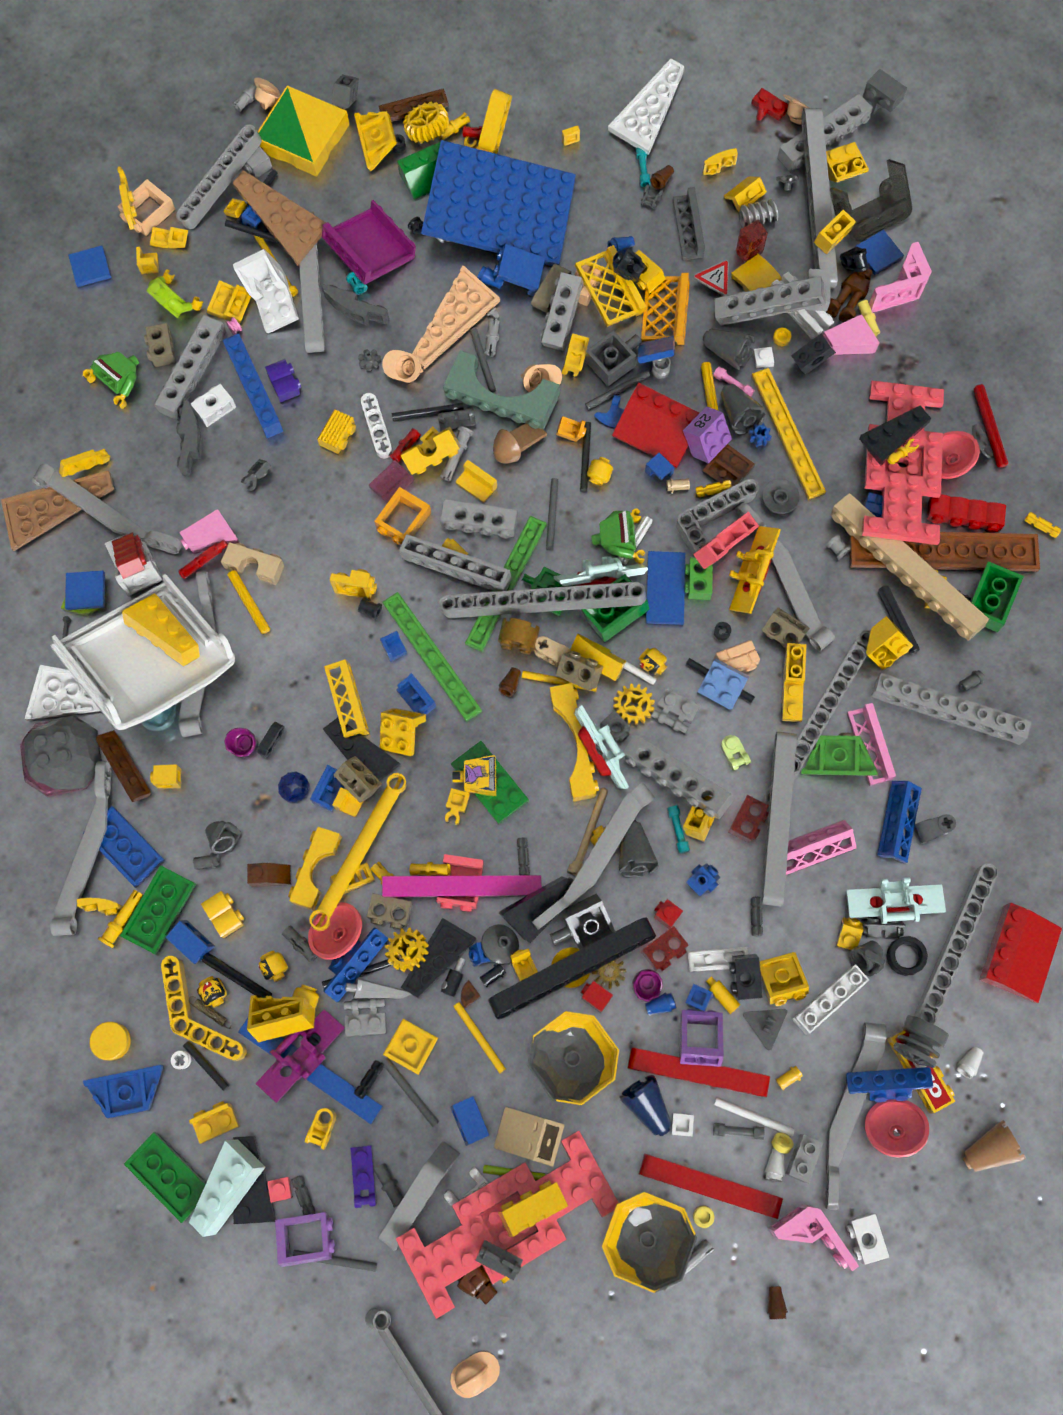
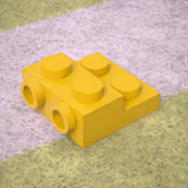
M351 570L350 577L341 572L337 574L331 573L330 583L334 593L357 598L367 597L368 600H371L372 594L376 593L377 583H375V577L371 576L366 570Z
M796 952L760 961L763 988L770 1005L775 1003L776 1006H781L792 998L799 1001L809 994V985Z

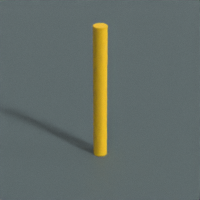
M524 670L522 672V678L557 685L571 683L556 676ZM572 683L573 688H578V689L586 690V689H584V688H582V687H580V686H578V685ZM597 687L594 688V689L588 690V691H594V692H596V691H597Z
M460 1002L456 1003L453 1006L499 1074L506 1070L505 1066Z

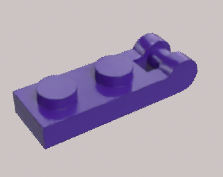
M372 1145L350 1148L355 1208H362V1205L376 1206ZM368 1189L369 1196L362 1197L361 1190Z

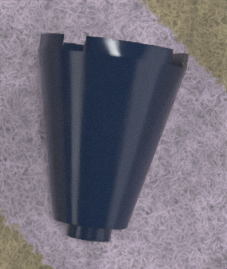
M649 1075L645 1077L647 1081L640 1082L638 1080L622 1092L623 1096H619V1098L654 1135L664 1136L670 1131L669 1127L672 1124L657 1079L654 1075Z

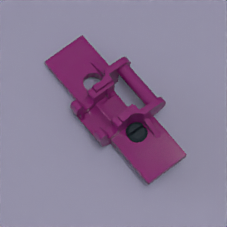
M324 1009L315 1018L314 1028L289 1034L275 1050L272 1049L270 1051V1054L277 1060L255 1084L277 1103L297 1080H300L301 1077L306 1080L326 1058L323 1055L324 1051L345 1027ZM300 1035L303 1038L300 1042L301 1046L291 1057L288 1055L283 1059L280 1055ZM285 1066L292 1068V1073L288 1077L281 1075V1069Z

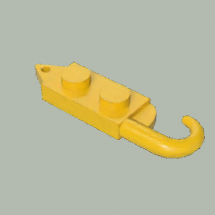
M118 166L117 171L120 177L119 190L124 216L128 222L129 229L132 230L134 229V224H136L135 217L137 216L136 208L132 206V202L135 200L132 191H129L124 170L121 166Z

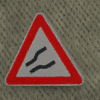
M725 260L695 274L694 279L723 296L728 295L729 262Z

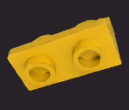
M222 1101L212 1106L213 1109L205 1112L204 1109L193 1114L194 1118L190 1119L189 1123L193 1124L200 1144L240 1127L231 1103L225 1104Z

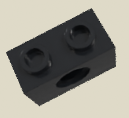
M821 333L791 356L800 370L807 374L836 352L827 338Z
M757 954L732 956V962H729L730 974L734 976V982H731L732 994H735L738 1000L762 998L760 961ZM743 973H750L747 981L740 980Z

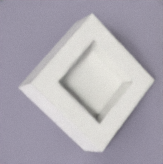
M772 347L753 350L756 368L774 366Z
M673 1113L671 1135L693 1137L694 1115Z

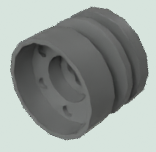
M908 1015L902 1029L909 1034V1037L898 1035L897 1039L903 1044L895 1043L893 1046L894 1050L911 1062L935 1068L937 1063L931 1057L939 1058L940 1054L933 1049V1046L944 1048L949 1034L926 1020Z

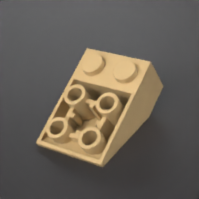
M505 1107L494 1148L553 1167L565 1125Z

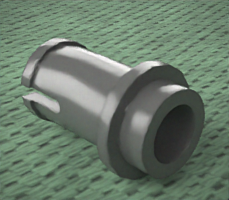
M980 670L973 671L970 676L959 682V686L964 692H967L977 684H982L985 676Z
M212 852L207 856L194 857L195 870L207 867L216 868V866L220 865L219 855Z

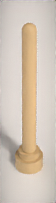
M601 788L576 859L572 861V864H569L567 873L576 876L583 866L582 863L593 835L592 831L595 829L608 793L606 788Z

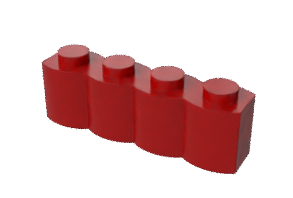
M941 494L939 498H929L927 520L934 524L946 522L953 527L964 525L973 530L983 528L993 533L1001 531L1005 526V504L976 499L969 500L963 497H950Z
M132 532L112 541L115 564L123 579L145 570L144 565L147 564L146 556L143 552V543L139 535L135 536Z

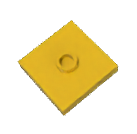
M403 1018L383 1055L419 1075L439 1038Z

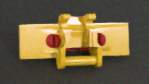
M759 526L750 552L744 554L741 551H737L736 557L743 562L738 573L734 570H730L729 573L730 577L739 580L729 610L748 614L752 613L756 599L764 585L771 559L774 557L773 551L781 529Z

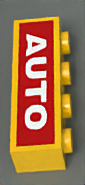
M904 1030L887 1038L903 1069L927 1067L909 1061L894 1050L893 1046L895 1043L903 1044L897 1039L898 1035L909 1037V1034ZM938 1066L931 1068L933 1088L916 1089L929 1114L936 1113L956 1102L953 1098L955 1096L954 1092L943 1081L944 1075Z

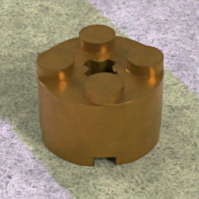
M504 618L498 642L501 644V648L505 650L516 648L520 649V653L530 655L531 651L535 650L540 627L536 625L533 628L531 627V622L510 618V621H507V618Z

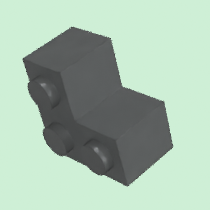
M879 69L867 81L863 98L873 107L872 114L880 107L891 113L904 99L907 87Z

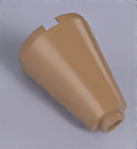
M1004 1120L995 1125L964 1152L966 1156L963 1157V1160L969 1170L973 1168L977 1172L1026 1159L1024 1154L1019 1155L1021 1148L1009 1127L1004 1128L1006 1126Z

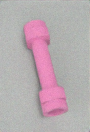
M720 366L713 374L719 381L724 380L728 384H735L750 397L755 391L748 384L745 386L728 375L727 370Z

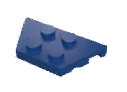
M163 1065L83 1080V1084L89 1089L93 1095L92 1098L99 1104L106 1118L150 1110L163 1071Z

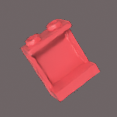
M444 854L443 863L450 864L451 866L449 876H482L483 860ZM437 897L436 902L441 904V908L452 909V906L460 907L461 911L472 912V909L477 910L479 897Z

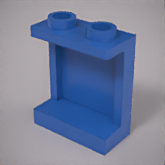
M505 244L502 250L499 249L496 260H499L493 270L494 282L498 283L501 279L527 288V295L533 297L539 288L545 258Z

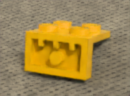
M397 708L381 712L380 749L413 756L415 727L426 722V714Z

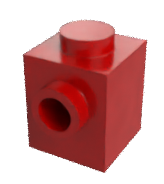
M667 899L664 903L660 901L654 911L657 913L654 918L670 930L683 910Z
M595 981L591 984L586 983L580 992L583 994L581 999L600 1013L613 997V994Z

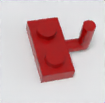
M764 88L759 90L751 104L758 107L756 115L758 121L762 120L766 114L779 121L788 109L786 102Z

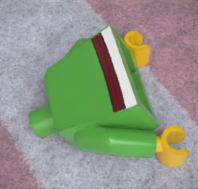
M120 352L99 355L90 366L91 369L83 371V376L87 378L89 383H93L97 377L116 394L121 393L120 396L114 397L113 401L117 405L122 400L120 408L124 409L127 405L125 397L129 396L137 378L136 366L139 364V361L134 355L126 358Z
M635 508L631 513L630 511H613L605 520L600 522V533L591 536L592 543L595 546L601 544L610 554L627 559L634 558L636 563L642 564L645 559L639 558L638 555L644 556V550L634 552L636 550L634 523L641 521L642 516H637L640 514V510Z

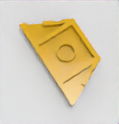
M387 111L378 113L368 112L367 115H361L359 112L354 113L366 165L370 171L374 170L397 144L391 118Z

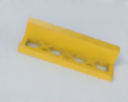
M344 659L324 666L343 736L347 738L359 733L363 736L370 734L350 663ZM340 667L341 674L338 679L332 677L331 669ZM339 684L346 687L343 697L336 693ZM344 701L351 704L348 715L341 711ZM351 719L356 722L357 729L347 732L346 724Z

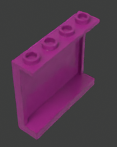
M371 200L370 209L334 227L329 222L322 225V238L364 285L415 258L416 246L414 242L405 235L404 231L394 223L393 219L374 200Z

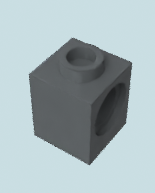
M615 710L600 723V728L608 724L610 733L616 743L618 741L623 742L630 735L628 733L630 726ZM614 725H618L621 727L622 730L620 732H614L612 731L611 727Z

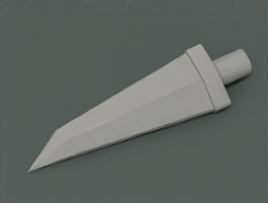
M359 978L356 984L346 983L345 991L354 992L353 997L358 999H402L411 995L402 989Z

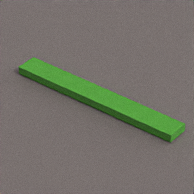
M532 516L527 520L503 567L510 570L512 576L507 591L515 589L547 526L546 522ZM503 601L501 605L507 604L508 601ZM501 615L478 616L465 644L483 652Z
M397 592L382 602L464 720L467 722L481 713L482 710L401 595Z

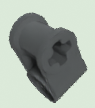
M945 814L915 824L921 842L925 843L954 830L956 820L953 816ZM941 823H948L949 826H942Z

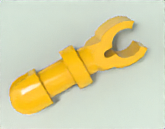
M910 439L904 447L901 446L897 449L896 453H892L887 458L888 463L895 464L900 458H905L908 453L914 452L919 447V444L916 447H909L914 439Z

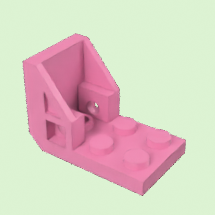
M919 242L911 244L898 279L892 284L880 285L874 289L869 302L872 313L920 298L932 271Z
M801 1204L768 1228L772 1236L782 1240L813 1243L820 1238L827 1248L829 1247L835 1253L833 1258L840 1267L842 1266L844 1269L847 1268L851 1271L859 1267L819 1208Z

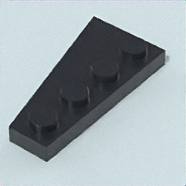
M920 405L861 434L859 440L876 461L882 465L892 453H896L898 448L904 446L912 436H915L929 424L931 417Z
M338 717L323 728V731L347 760L356 756L379 781L401 765L360 733L345 738ZM346 724L347 732L354 730L351 726Z
M442 918L428 941L429 946L425 948L429 952V954L423 955L426 961L419 962L420 968L416 965L413 966V971H410L401 988L419 998L477 938Z
M255 1136L233 1137V1140L238 1139L262 1163ZM263 1171L234 1209L233 1224L275 1222L276 1216L270 1202L267 1181Z

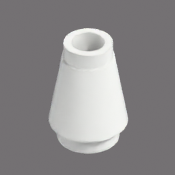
M973 1046L958 1062L957 1071L969 1079L976 1076L984 1052L978 1047Z
M772 1149L764 1172L766 1179L782 1182L783 1177H785L784 1154L776 1149Z

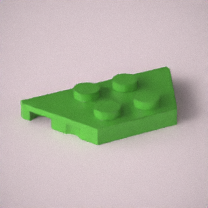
M820 735L816 747L812 750L801 774L878 776V771L861 736Z

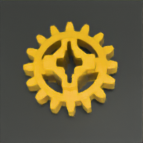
M631 683L630 688L627 689L624 685L622 688L623 692L617 691L618 697H614L613 700L617 704L613 705V709H618L616 712L621 715L623 720H628V725H630L631 721H634L635 726H637L639 720L645 723V717L651 718L649 712L654 711V707L651 705H654L655 700H650L652 693H646L647 687L642 690L640 689V684L634 688ZM625 697L626 703L621 706V701ZM631 702H633L634 704L637 703V707H635L634 705L630 706ZM646 703L647 707L646 710L643 712L641 706H643Z
M401 928L400 934L394 932L395 937L393 939L388 938L390 945H385V948L388 950L385 953V956L389 958L388 963L393 965L396 970L400 968L402 972H405L407 968L412 972L415 965L420 968L419 962L426 961L423 955L429 954L425 949L429 946L425 941L426 938L417 929L413 932L411 928H408L406 932ZM409 938H413V939H415V940H417V941H416V942H415L414 940H413V941H410Z

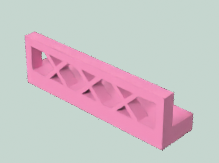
M873 703L865 704L861 709L847 712L853 735L859 736L862 731L870 735L869 743L864 742L867 750L870 749L875 752L876 759L873 763L883 776V778L873 780L872 776H867L869 786L893 780L896 774ZM863 713L865 722L862 726L855 722L853 715Z
M843 820L789 840L787 860L795 859L796 861L792 866L786 868V875L856 849L855 837L851 826ZM849 837L850 844L840 846L842 840ZM825 846H832L829 852H821ZM806 853H814L810 859H803Z

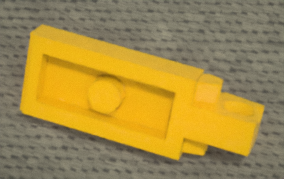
M92 449L60 461L59 474L65 477L85 469H91L98 464L103 465L110 461V455L105 449L99 451Z

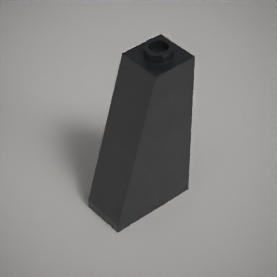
M561 876L502 909L499 914L526 942L531 943L553 919L539 930L532 921L564 897L573 879Z

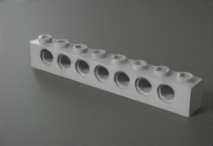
M883 673L876 679L871 695L873 698L1019 745L1027 740L1032 723L1030 720Z

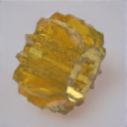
M616 959L602 966L599 970L593 971L592 975H599L594 981L597 983L602 980L601 986L603 988L605 983H608L609 990L612 989V982H614L616 987H619L620 984L617 979L625 980V977L620 974L626 973V969H619L624 964L623 961L616 964ZM606 967H609V969H614L612 977H609V975L606 976L604 974L606 971Z

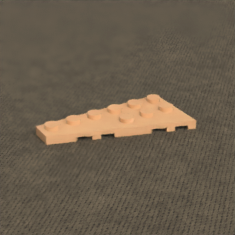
M465 266L461 267L458 277L454 279L451 289L446 293L434 314L435 317L429 323L427 331L421 337L412 353L417 356L423 369H426L500 302V297Z

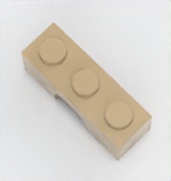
M229 542L221 561L225 569L230 571L236 570L240 574L243 573L247 565L252 563L258 564L256 575L259 580L277 585L285 566L280 556L272 553L270 555L265 554L257 548L252 550L238 542L236 544Z

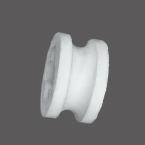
M177 1051L171 1057V1065L175 1069H185L191 1063V1055L186 1051ZM184 1055L185 1057L183 1058V1060L185 1061V1063L178 1065L177 1063L179 1060L177 1059V1057Z

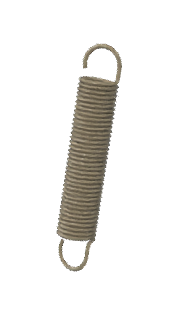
M197 999L194 1005L191 1004L221 1026H224L227 1021L224 1016L211 1007L204 1006L200 999Z

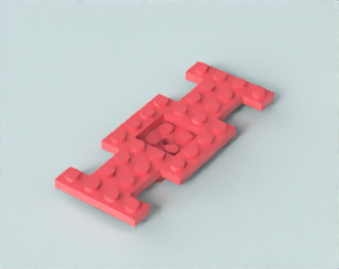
M872 380L869 399L887 401L886 422L920 405L924 410L925 406L942 408L944 404V389ZM869 424L868 431L879 425ZM923 428L910 438L914 439L909 447H916L917 444H919V447L914 452L908 453L905 458H900L895 464H889L886 459L885 463L880 465L867 449L864 489L882 491L883 504L882 518L864 516L862 536L938 545L940 542V525L921 523L922 496L939 498L941 495L943 433L924 431ZM898 463H904L907 467H900Z
M580 1131L560 1141L570 1161L535 1181L526 1162L451 1205L461 1226L424 1247L415 1228L396 1238L436 1319L455 1308L445 1289L449 1284L481 1265L484 1267L492 1284L506 1277L475 1261L484 1240L523 1259L522 1267L567 1240L557 1219L590 1199H592L601 1217L615 1210L616 1204L619 1202ZM549 1180L551 1184L557 1182L568 1207L537 1222L532 1227L524 1229L514 1237H509L498 1214L502 1210L501 1206L511 1200L514 1204L521 1200L520 1196L530 1190L534 1194L540 1190L539 1186Z

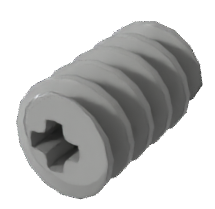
M773 199L768 200V202L762 201L761 204L755 202L754 205L750 203L748 206L742 205L740 207L739 216L742 228L745 227V222L751 227L752 221H754L755 225H758L759 220H761L762 224H765V218H767L769 223L772 222V217H774L775 221L779 219L778 209Z

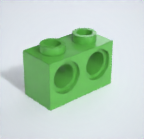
M690 557L689 564H685V575H688V581H685V593H688V599L710 600L712 596L713 564L703 569L696 558ZM699 567L703 572L698 573L694 568ZM700 585L703 589L696 590L694 586Z

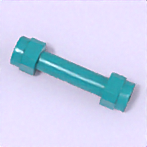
M637 147L636 159H639L641 173L639 181L641 187H646L647 184L651 185L650 174L647 173L646 166L647 154Z
M679 806L668 807V816L672 818L678 841L676 843L678 853L689 852V843L685 841L679 818L681 815Z

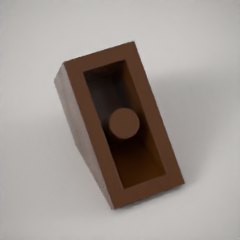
M276 863L247 864V884L251 887L291 885V865Z

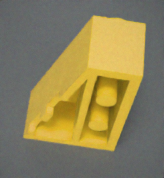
M251 995L247 1031L258 1042L314 1028L315 1010L304 997H282V999L272 996L258 998L256 995Z
M549 1180L539 1186L540 1190L534 1194L530 1190L521 1195V1200L514 1204L511 1200L501 1206L502 1210L498 1214L509 1237H514L524 1229L530 1228L537 1222L568 1207L557 1182L551 1184Z

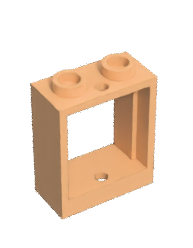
M148 179L132 192L135 200L132 202V206H135L136 209L149 197L161 205L142 223L135 218L134 230L138 233L141 232L145 236L152 232L153 227H157L175 210L172 199ZM121 202L117 206L121 213L119 216L127 223Z

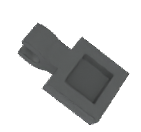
M259 459L250 468L249 474L242 478L241 483L246 484L250 481V486L247 489L250 491L254 490L257 485L256 480L265 477L271 465L267 461Z

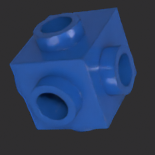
M706 863L703 866L700 864L691 871L693 876L686 882L699 896H702L707 890L711 893L719 885L717 881L721 877L713 865Z

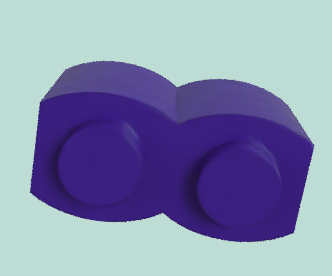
M283 359L265 367L280 402L300 395L299 389L302 387L298 378L294 379L292 375L295 372L291 363L287 364L286 360Z

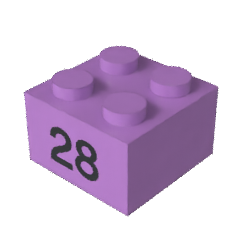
M707 406L683 430L692 457L707 463L717 456L732 439L723 412Z

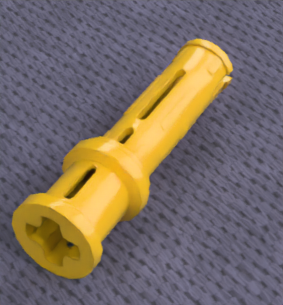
M133 890L113 922H108L107 929L101 937H98L99 941L111 948L114 947V942L124 930V925L136 909L143 894Z

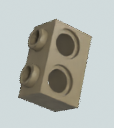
M167 323L145 327L147 334L144 335L146 345H149V350H147L149 361H152L155 367L176 363L172 335Z
M778 607L762 631L770 639L780 642L786 649L787 643L800 644L810 628ZM774 622L778 623L781 629L776 628ZM789 633L795 634L797 639L791 638Z
M570 651L562 654L556 676L586 690H591L597 687L603 666L597 664L598 662L594 659H586L581 657L580 653ZM570 662L573 663L574 669L571 668ZM587 669L590 671V677L586 673Z
M356 756L345 761L334 773L338 781L360 803L371 797L382 785L378 778Z
M372 893L367 918L373 924L382 925L383 922L389 923L390 927L395 929H401L402 926L408 927L413 904L411 901L393 897H382V895ZM380 905L384 906V913L381 915H376V907ZM397 910L404 911V916L401 919L394 918V913Z

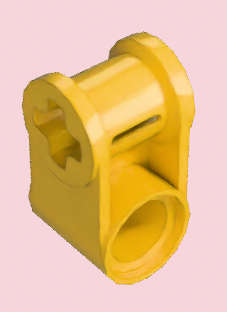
M326 1107L317 1111L306 1135L305 1143L311 1142L325 1150L337 1117L336 1112L332 1108ZM324 1111L330 1114L331 1118L328 1123H324L321 1119Z

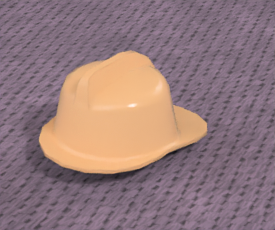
M254 78L256 85L255 99L260 102L261 107L265 110L268 107H274L281 96L279 90L265 79Z
M783 94V97L789 101L787 115L792 122L801 125L802 111L804 108L809 107L801 101Z
M391 350L384 356L383 370L392 379L410 383L415 381L420 373H423L421 362L412 353Z
M533 364L525 369L523 374H521V378L523 379L524 388L531 392L541 383L542 379L561 384L562 372L557 366L552 364Z
M484 1351L471 1355L454 1367L450 1380L452 1389L456 1394L464 1398H471L480 1394L496 1382L500 1372L498 1360L493 1354Z

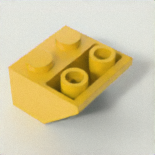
M855 142L826 151L830 181L837 183L869 171Z
M885 616L871 628L866 654L884 670L890 667L899 657L906 654L913 645L903 632Z

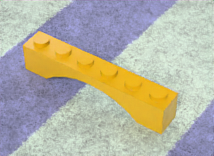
M572 683L550 687L553 711L560 715L568 724L577 747V761L569 779L572 800L576 802L596 798V792L599 791L597 780H593L592 773H595L593 761L589 762L588 752L578 737L581 725L574 714L575 709L578 708L576 700L579 699L577 688L573 689Z

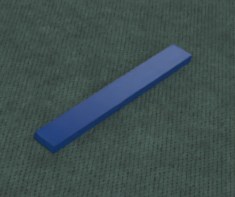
M248 1018L238 1031V1033L269 1054L272 1049L275 1050L285 1039L281 1036L258 1042L247 1031ZM291 1043L280 1056L283 1059L288 1055L291 1057L298 1047ZM322 1064L306 1079L370 1124L373 1123L383 1107L367 1095L363 1099L355 1096L354 1091L356 1087Z

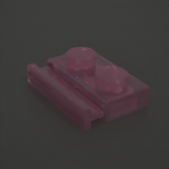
M394 460L369 484V488L388 503L399 487L405 489L414 481V477L408 474Z

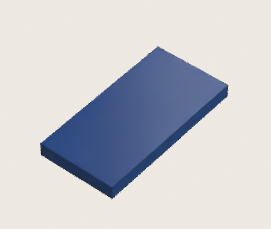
M648 551L647 600L650 610L646 612V624L684 625L686 552Z
M111 806L108 809L107 830L99 851L137 888L165 859L115 807Z

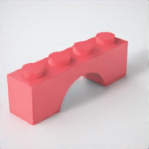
M748 511L733 521L693 555L703 569H706L728 553V550L756 530L759 525Z

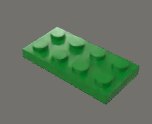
M479 741L454 760L451 766L455 771H464V761L492 756L493 754L482 741ZM497 759L496 796L474 793L497 824H500L529 801Z
M160 865L120 936L157 955L166 939L165 937L170 932L196 883Z
M153 1132L124 1163L132 1174L180 1223H183L194 1212L206 1183L156 1132Z

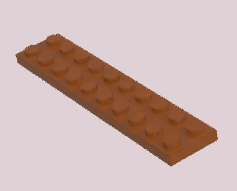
M940 532V542L938 545L903 541L933 569L984 570L989 561L1011 571L1038 572L1040 570L1038 534ZM849 535L851 548L850 567L887 568L867 548L862 547L854 536Z

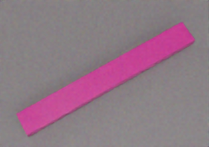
M541 875L382 876V897L527 896L542 887Z

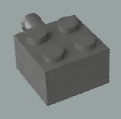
M612 331L586 350L585 362L609 386L636 366L637 355L632 350L641 345L642 341L635 334L624 342L615 331Z
M596 893L562 910L561 913L567 923L566 927L551 933L550 936L555 946L572 938L579 950L614 933L615 929L602 900Z

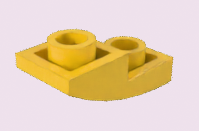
M737 148L719 152L706 159L703 165V175L720 173L722 166L736 165Z
M77 899V907L86 912L95 911L98 907V911L105 913L106 916L116 915L117 911H120L123 907L107 899Z

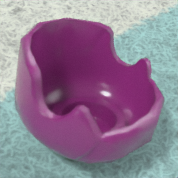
M246 728L231 729L226 734L224 740L226 750L237 757L249 756L255 750L257 743L255 735Z
M642 970L635 975L632 981L633 991L639 999L649 1002L660 995L663 988L662 978L653 970Z

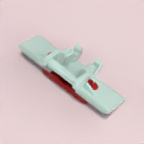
M606 556L602 557V565L594 566L592 561L588 559L582 560V572L554 576V579L563 586L611 584L624 574L627 577L643 575L648 571V567L642 564L622 566V562L618 558Z
M582 705L575 709L574 713L581 725L578 737L601 776L610 775L617 788L627 789L629 786L619 766V759L624 757L625 753L622 752L621 748L619 749L612 737L608 724L602 728L591 721ZM604 739L608 743L611 750L607 751L606 747L602 742Z
M905 877L901 881L895 882L881 879L879 882L880 888L846 890L849 918L880 916L881 923L887 924L890 921L913 920L914 922H919V914L946 913L942 884L909 886L910 877ZM910 911V912H906V913H888V914H887V912Z

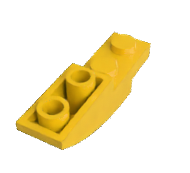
M787 643L781 701L782 721L802 722L806 644Z

